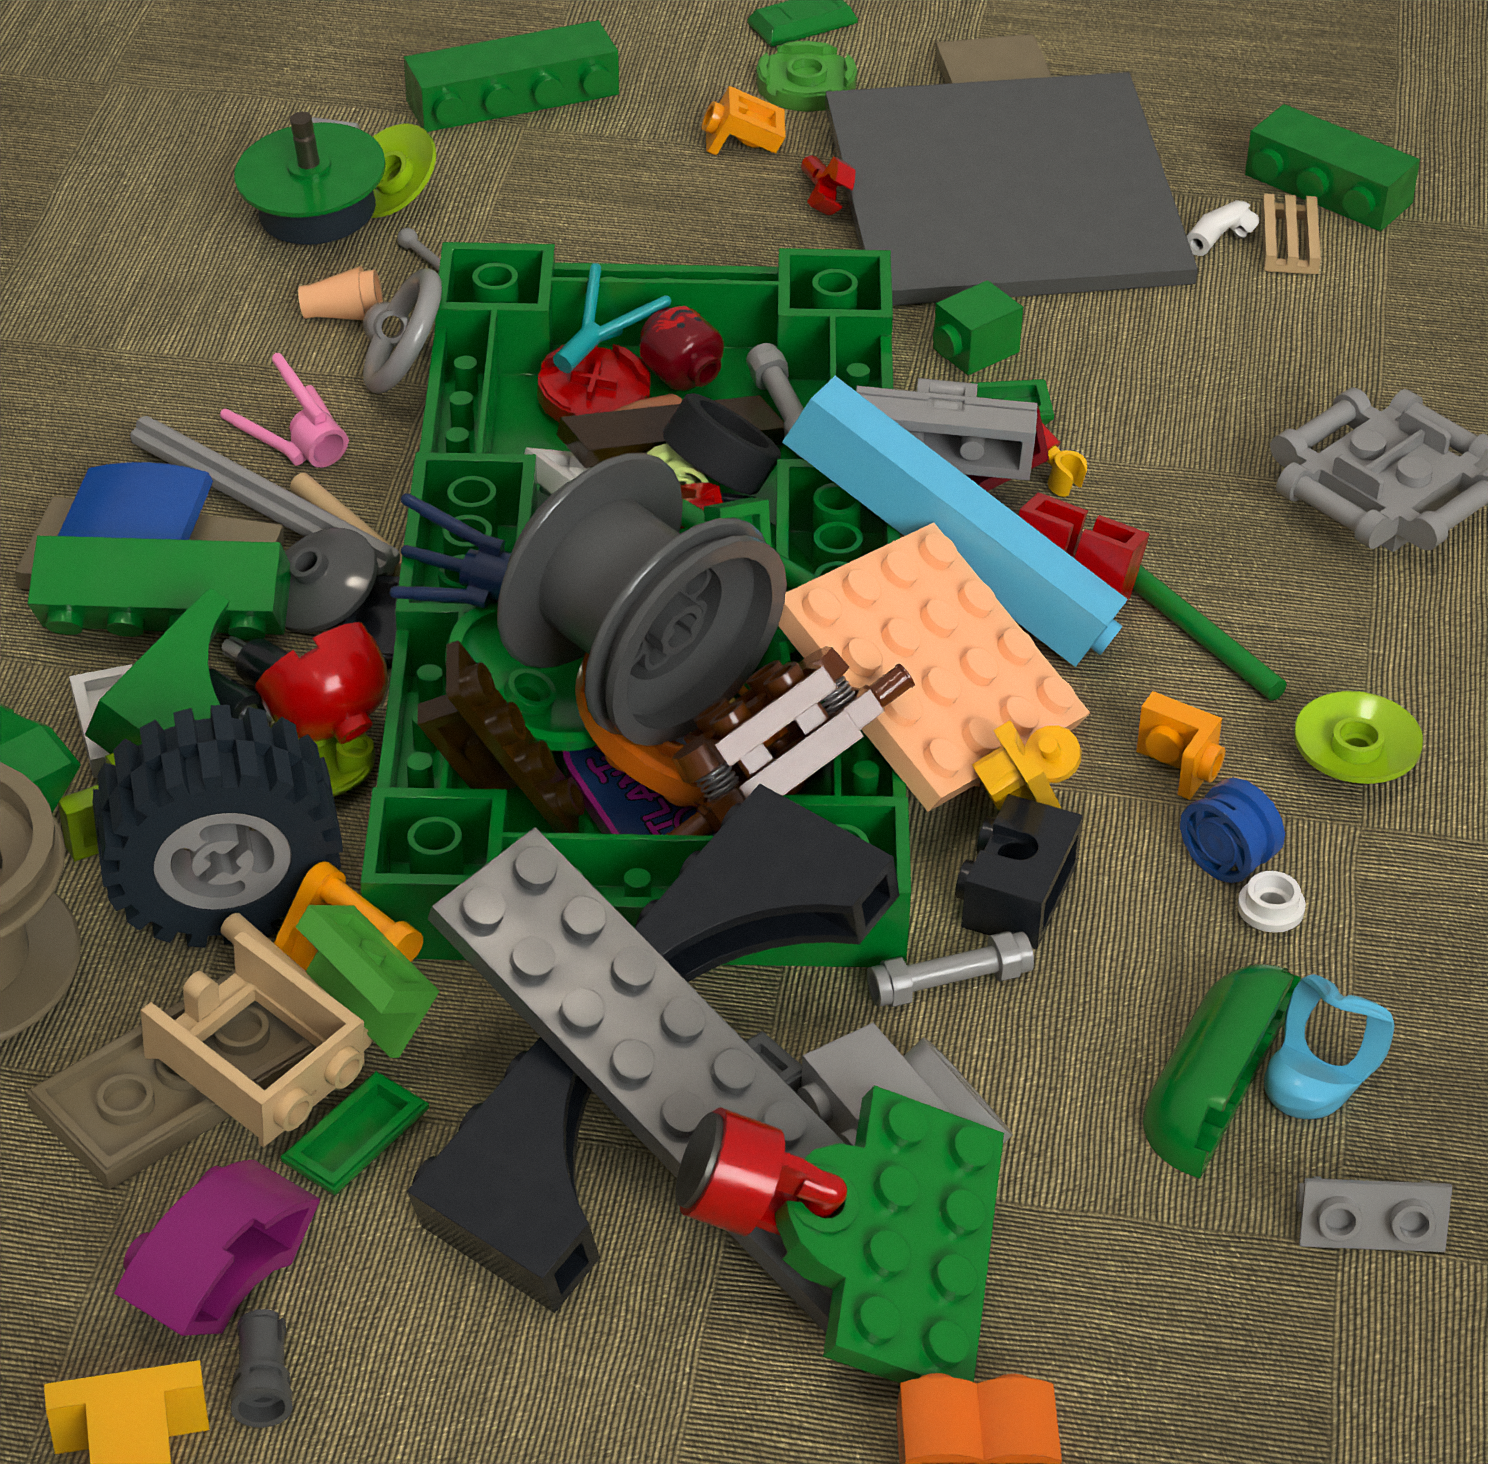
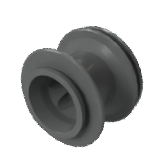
M626 453L604 460L564 484L536 510L527 522L514 545L507 570L503 577L498 598L497 626L501 642L508 654L525 666L539 669L558 667L584 657L585 653H588L585 697L588 710L595 722L608 732L623 735L635 744L653 746L663 744L666 741H674L694 731L698 727L693 720L700 712L723 698H726L729 702L739 692L747 679L755 671L776 632L785 604L787 582L785 566L779 553L768 545L762 533L747 521L737 518H716L693 526L680 534L683 500L680 483L674 470L659 457L647 453Z

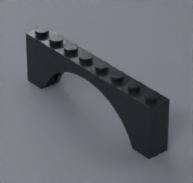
M759 783L743 803H736L729 809L721 823L720 830L701 851L693 852L685 860L678 878L659 900H652L644 907L637 919L635 929L687 982L722 964L772 948L806 943L859 945L900 896L894 857ZM540 1037L528 1051H522L514 1057L506 1069L504 1079L483 1103H477L468 1110L460 1123L458 1132L437 1156H431L423 1162L417 1170L407 1193L421 1227L555 1313L600 1259L590 1225L579 1205L576 1188L575 1157L578 1133L592 1090Z

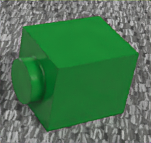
M988 280L936 303L933 349L968 376L1020 352L1023 306Z

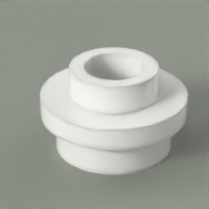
M1278 871L1260 872L1254 875L1240 891L1238 899L1239 914L1246 923L1258 930L1274 933L1285 932L1296 927L1304 917L1306 903L1300 886L1295 879L1285 873Z

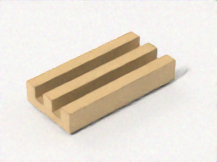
M1264 194L1262 203L1264 271L1318 274L1321 254L1317 197L1306 196L1305 205L1296 204V195H1285L1284 204L1275 203L1274 194ZM1276 218L1285 219L1286 259H1277ZM1297 219L1304 220L1306 260H1299Z

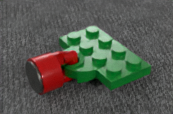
M875 1085L862 1097L855 1146L838 1143L817 1148L804 1159L785 1152V1136L780 1128L722 1107L707 1113L701 1119L685 1149L677 1176L675 1198L680 1212L684 1216L741 1236H747L756 1227L781 1236L788 1252L782 1260L803 1278L833 1289L823 1357L897 1383L917 1379L931 1373L947 1374L953 1378L974 1382L1004 1139L1003 1132Z

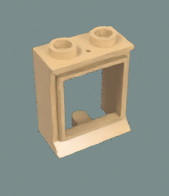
M243 930L233 938L235 973L219 986L218 983L202 971L193 973L183 987L185 1013L176 1020L172 1019L152 1002L141 1009L144 1059L161 1060L258 1137L259 1144L264 1148L283 1131H292L299 1127L318 1102L335 1088H345L358 1076L364 1065V1021ZM253 1001H257L317 1047L266 1090L262 1089L203 1043L204 1040Z

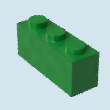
M1283 104L1251 130L1245 175L1306 200V196L1317 197L1318 206L1381 232L1413 204L1420 159Z

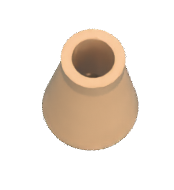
M362 266L313 284L299 286L298 289L299 304L304 319L318 317L364 321V316L368 309L376 303L383 302L377 271L375 269L364 271Z

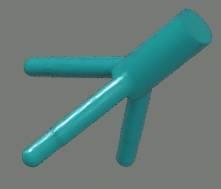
M593 263L590 266L582 328L554 355V364L562 372L570 373L600 342L620 336L624 328L668 307L671 304V298L664 295L599 326L595 323L601 266L598 263Z

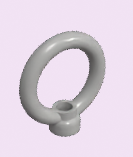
M424 268L416 271L402 284L391 302L376 303L366 312L363 327L371 343L365 358L363 379L367 389L371 392L381 394L394 388L408 372L420 353L433 326L442 296V282L438 273L434 270ZM414 308V311H413V313H412V316H411V318L409 319V316H408V315L410 314V312H411L412 309ZM389 316L398 317L401 323L400 330L394 337H387L382 331V323ZM396 346L395 350L391 354L392 348Z

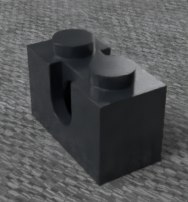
M1008 794L997 817L987 816L984 820L978 837V856L976 860L966 859L960 869L955 887V897L963 899L961 927L989 936L1010 931L1012 934L1024 932L1030 941L1031 947L1038 949L1078 863L1083 815Z

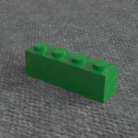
M599 20L404 56L406 101L421 128L426 132L619 95V51Z
M37 535L27 604L42 627H46L49 631L57 634L77 635L83 629H106L108 632L118 636L136 637L142 635L143 631H167L209 587H212L230 601L216 633H228L230 636L241 640L251 641L256 638L263 639L265 634L284 635L291 580L290 562L280 542Z

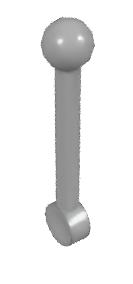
M409 227L400 230L397 235L398 244L405 249H413L439 271L440 258L418 240L416 231Z

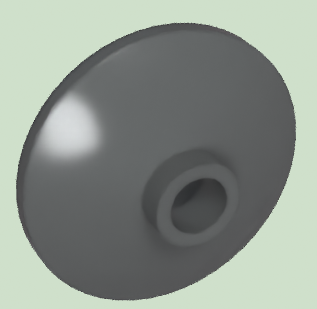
M346 528L323 529L300 539L285 551L290 562L291 571L285 629L297 633H313L326 630L347 619L363 604L374 586L378 571L376 553L364 536Z

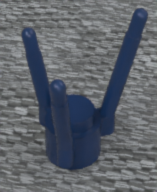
M409 493L403 494L401 496V503L477 546L479 550L470 549L464 559L431 550L404 545L401 548V554L404 557L460 573V584L467 587V589L393 586L390 589L391 597L418 601L466 603L484 609L487 608L490 600L498 602L503 577L511 553L505 551V540L484 535L431 504L425 503Z

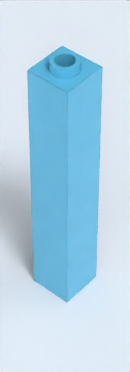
M834 376L809 400L782 441V443L902 535L906 536L934 522L942 533L954 543L957 551L979 578L992 589L997 600L1011 617L1074 667L1078 665L1090 648L1101 655L1123 627L1113 618L1126 603L1127 598L838 377Z

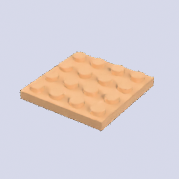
M934 522L786 592L785 604L778 626L804 658L825 646L833 647L850 666L843 674L845 676L844 681H849L847 686L861 688L864 685L870 686L899 663L904 666L913 678L915 686L886 705L885 711L861 730L902 781L906 783V786L927 812L981 782L972 764L1001 747L993 730L1009 720L1012 722L1025 746L1028 738L1037 729L1045 726L1059 725L1071 731L1090 714L1089 710L1075 695L1073 688L1062 679L1035 646L1032 638L1020 628L997 600L992 589L979 578L957 551L954 543L942 533Z

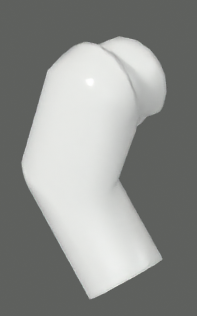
M1235 200L1204 214L1187 235L1193 255L1203 256L1207 254L1219 237L1229 228L1233 230L1238 238H1245L1248 233H1251L1259 224V217L1249 209L1250 204L1245 201Z

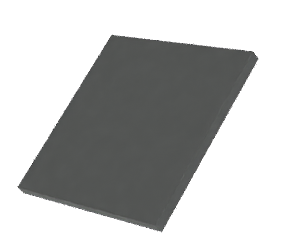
M1130 72L826 91L825 109L837 157L855 169L854 188L850 190L845 187L860 250H891L892 306L936 303L986 280L1010 297L1196 284L1198 268Z

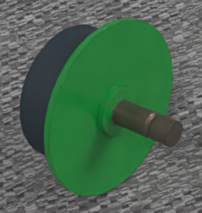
M308 112L294 113L290 117V127L280 129L259 139L239 158L234 173L237 191L249 205L258 209L259 221L264 230L279 240L302 245L322 244L339 240L363 227L374 213L376 200L373 190L380 183L386 166L383 149L374 137L363 130L345 124L313 123L312 116Z

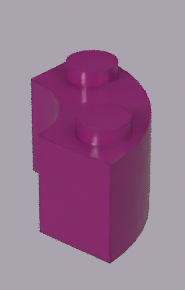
M243 1160L223 1168L221 1166H214L205 1172L198 1184L192 1187L167 1211L151 1232L142 1233L131 1243L123 1261L125 1272L114 1294L181 1336L221 1334L224 1332L237 1307L255 1285L273 1271L292 1264L321 1199L256 1160Z

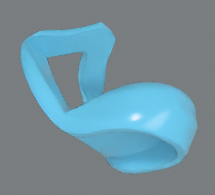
M1315 974L1303 977L1294 989L1287 1006L1284 1043L1271 1057L1264 1075V1089L1272 1104L1286 1115L1299 1119H1318L1338 1110L1356 1089L1379 1068L1386 1058L1394 1033V1020L1391 1013L1386 1008L1368 999L1354 995L1343 996L1339 993L1335 984L1324 977ZM1321 998L1338 1009L1367 1016L1361 1047L1355 1058L1347 1065L1336 1066L1324 1062L1316 1057L1307 1045L1305 1039L1306 1023Z

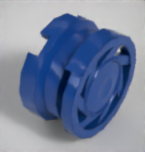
M1232 777L1220 781L1210 789L1204 799L1192 802L1181 814V835L1191 857L1205 872L1220 881L1228 883L1243 881L1260 864L1266 863L1273 858L1284 845L1285 830L1283 821L1274 803L1261 789L1247 780ZM1236 866L1239 871H1231V869Z

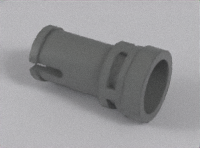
M256 1309L244 1314L237 1323L239 1367L233 1375L230 1408L233 1417L240 1423L262 1428L274 1426L286 1420L292 1412L293 1397L290 1388V1372L284 1366L286 1320L284 1317L279 1319V1313L276 1311Z

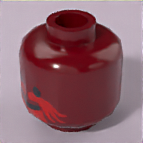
M687 306L664 308L655 312L643 325L640 333V357L644 364L669 388L677 391L691 390L697 386H706L716 378L721 369L724 341L720 333L697 311Z

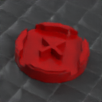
M613 344L612 350L599 348L597 345L570 373H564L559 370L553 361L554 355L564 346L562 345L545 357L541 363V371L538 374L537 399L545 413L557 422H560L561 417L611 412L632 402L650 398V372L644 362L627 348Z

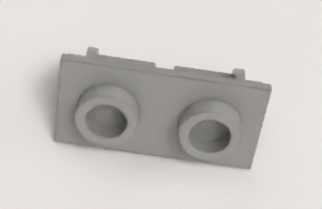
M1321 1176L1305 1178L1304 1183L1297 1184L1296 1191L1297 1211L1302 1212L1299 1246L1445 1252L1452 1184L1430 1183L1429 1180L1394 1182L1322 1179Z

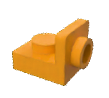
M731 86L727 88L719 103L713 101L709 105L701 126L702 130L706 132V152L715 156L719 153L729 134L736 136L739 141L749 147H762L773 153H777L786 138L784 109Z
M1152 691L1141 706L1136 752L1181 769L1178 796L1191 800L1203 781L1212 783L1222 767L1226 752L1225 747L1219 745L1222 718Z

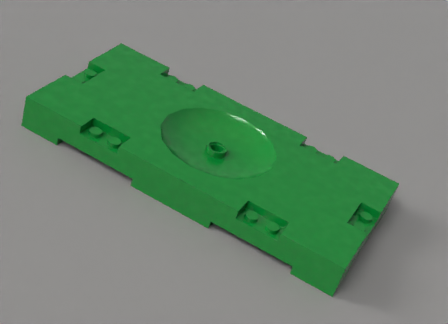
M442 242L438 273L442 282V296L435 318L420 450L415 453L410 494L484 535L505 540V551L512 553L514 545L527 522L549 498V496L539 490L536 454H524L526 447L571 452L557 436L559 422L545 413L537 399L538 374L541 371V363L545 357L557 348L565 345L582 328L590 266L593 263L555 262V244ZM779 248L778 267L598 263L601 266L595 323L599 326L667 295L671 298V304L666 308L687 306L694 309L720 333L724 341V353L721 359L720 372L706 386H697L691 390L677 391L669 388L647 367L650 372V398L674 394L684 399L686 394L695 393L711 400L760 395L783 420L768 390L759 389L754 383L746 363L748 353L754 347L763 343L775 345L784 355L788 363V381L803 408L834 376L838 377L855 391L857 386L893 389L891 250ZM652 315L624 328L620 336L600 342L598 347L612 350L613 344L619 345L641 358L640 333L643 325ZM785 444L776 445L780 449L781 459H777V465L760 491L754 495H747L769 499L772 548L780 555L818 577L900 539V532L806 460L798 457ZM705 475L709 483L719 486L722 493L746 495L732 490ZM408 507L404 545L427 549L464 559L470 549L479 550L477 546L435 524ZM683 528L679 531V533L681 534L687 529ZM402 555L398 586L467 589V587L460 584V573L421 563ZM397 599L395 609L397 631L377 787L372 788L360 882L361 896L393 921H405L423 935V945L415 959L466 960L428 920L431 907L536 827L635 928L637 919L644 907L652 900H659L678 878L685 860L693 852L701 851L713 836L602 834L586 809L584 814L579 816V833H556L519 787L509 790L470 789L418 726V704L447 694L445 665L447 641L457 621L465 613L477 606L455 602ZM739 693L734 696L735 700L741 696ZM862 730L860 731L864 737L817 770L800 792L795 795L783 796L894 857L900 896L859 945L843 943L790 945L749 954L722 965L872 967L880 965V962L900 956L903 957L907 964L911 905L909 806L908 797H906V783L902 781ZM551 751L555 764L564 774L563 751Z

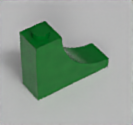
M209 587L99 699L85 736L109 754L114 753L113 750L125 738L137 746L142 744L140 727L155 719L163 730L175 726L173 712L192 708L194 720L211 718V705H220L210 678L208 648L230 601L212 587Z

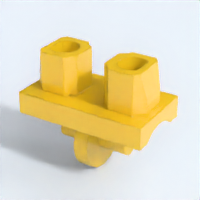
M1010 720L994 729L993 731L1001 747L973 763L972 766L998 811H1000L1008 794L1061 809L1049 783H1059L1069 779L1077 771L1081 763L1082 750L1076 736L1069 729L1059 725L1045 726L1037 729L1028 738L1024 746Z

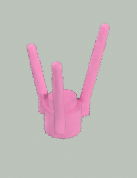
M280 353L273 354V363L304 408L293 417L290 423L291 441L289 442L229 409L221 410L220 417L238 429L284 453L295 466L301 465L306 459L315 467L324 468L334 464L343 456L348 447L349 439L347 434L334 421L316 389L312 385L304 387L283 355Z

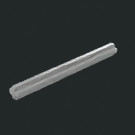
M143 416L136 421V428L130 433V438L134 445L169 464L208 472L213 480L212 487L304 537L329 528H346L356 531L367 539L376 553L378 562L377 575L391 576L394 574L395 566L400 561L398 549L157 420Z

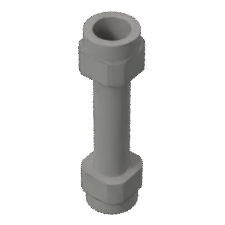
M763 343L757 345L748 353L746 363L756 386L759 389L768 390L784 420L785 438L804 408L788 381V363L784 355L775 345Z
M1010 931L988 936L987 947L906 965L901 956L883 960L880 962V965L868 967V988L871 998L877 1007L885 1005L896 1007L911 1003L913 992L991 973L995 974L999 982L1018 978L1021 976V973L1033 970L1034 956L1030 941L1024 932L1012 934Z

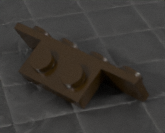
M459 640L446 644L447 694L418 704V726L470 789L509 790L519 787L556 833H579V816L584 814L585 804L578 783L572 777L566 778L555 764L547 743L543 740L537 741L525 726L524 718L518 706L514 702L507 703L499 693L486 665L482 662L476 663Z

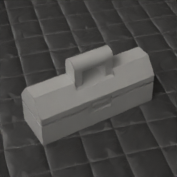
M918 378L917 391L857 386V393L963 474L1030 481L1038 403L977 397V383Z

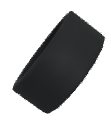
M695 393L685 395L663 430L664 440L685 461L718 483L746 495H754L760 491L777 465V459H781L780 449L757 427L727 407Z

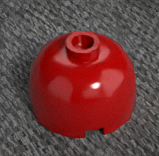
M360 622L343 624L312 638L317 645L316 648L301 657H298L293 649L268 668L256 682L255 689L260 695L261 703L267 713L275 722L283 717L296 724L299 739L307 734L315 742L336 737L340 744H345L363 735L372 727L373 722L369 715L382 703L388 684L387 664L377 642L368 633L363 623Z

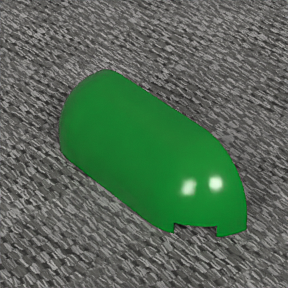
M1255 964L1231 971L1220 978L1208 990L1153 1086L1143 1112L1145 1136L1152 1149L1166 1163L1179 1171L1201 1179L1285 1022L1289 1000L1294 989L1301 981V977L1288 973V969L1284 967Z

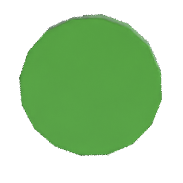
M815 41L788 42L778 46L776 54L768 56V52L760 57L756 67V84L759 94L774 105L788 110L803 112L826 110V91L856 89L858 70L852 57L847 53L846 58L837 55V48L830 44Z

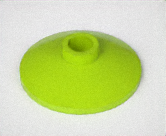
M408 123L397 124L373 136L383 149L386 166L380 183L373 190L376 206L371 218L385 217L401 210L411 203L428 183L435 167L436 147L432 137L420 126Z
M1360 691L1334 692L1314 699L1300 711L1294 729L1296 746L1309 764L1328 776L1352 783L1375 784L1391 781L1403 776L1416 765L1423 747L1421 728L1406 709L1385 697Z

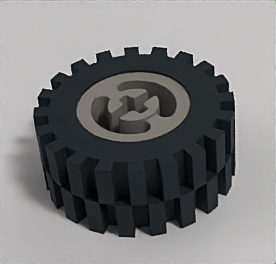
M211 705V718L194 720L192 708L173 712L175 726L163 730L156 719L140 727L142 744L137 746L125 738L113 750L115 765L103 763L97 775L99 789H93L92 803L103 887H107L108 900L114 909L118 911L125 908L127 922L138 930H141L152 921L153 935L156 939L170 943L177 932L186 933L187 946L206 948L208 936L222 935L220 930L223 922L234 913H240L266 937L278 933L275 920L283 916L286 918L307 872L314 865L324 861L331 863L339 870L341 868L339 853H343L342 837L329 771L325 758L319 757L317 744L308 734L298 740L296 724L283 717L272 727H268L266 711L252 707L247 708L243 719L231 717L230 705ZM249 827L256 829V831L249 830ZM223 936L224 945L232 944Z

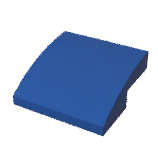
M128 462L90 467L58 536L189 540L213 480L206 471L163 463Z

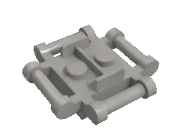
M1355 387L1349 388L1335 397L1332 407L1297 430H1284L1275 436L1270 443L1273 457L1280 465L1285 467L1277 480L1276 491L1290 501L1295 502L1299 499L1349 528L1355 532V539L1370 549H1375L1382 545L1394 552L1407 542H1410L1423 550H1432L1447 539L1450 529L1484 505L1488 506V435L1483 433L1477 436L1424 406L1422 397L1408 389L1400 390L1392 399L1390 405L1384 410L1379 411L1371 406L1369 398L1362 390ZM1344 425L1354 429L1319 453L1310 449ZM1449 447L1458 451L1462 455L1459 457L1456 454L1450 452Z

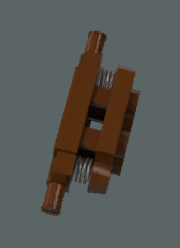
M829 646L820 648L799 663L787 662L782 665L779 660H775L765 665L747 679L746 683L750 690L731 704L726 698H723L708 706L694 718L693 721L698 728L683 738L687 744L672 757V760L683 782L689 784L698 782L697 787H701L700 791L704 795L694 802L697 806L696 813L665 835H715L720 830L721 823L729 809L736 803H743L759 783L782 796L864 737L860 730L883 713L886 705L911 687L913 688L915 686L913 678L904 666L899 663L870 686L864 685L861 688L847 686L849 681H844L845 676L843 674L850 666L833 647ZM785 727L788 730L786 734L767 748L764 746L763 743Z

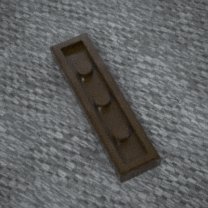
M760 395L713 400L753 424L769 437L775 445L784 444L782 443L784 440V421ZM680 404L561 417L557 436L584 468L593 467L604 460L626 453H647L654 447L667 443L663 438V430Z

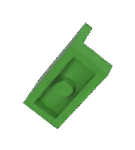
M308 905L296 925V928L318 950L306 973L331 997L364 1021V1027L369 1030L367 1035L390 1058H399L440 991L355 906Z

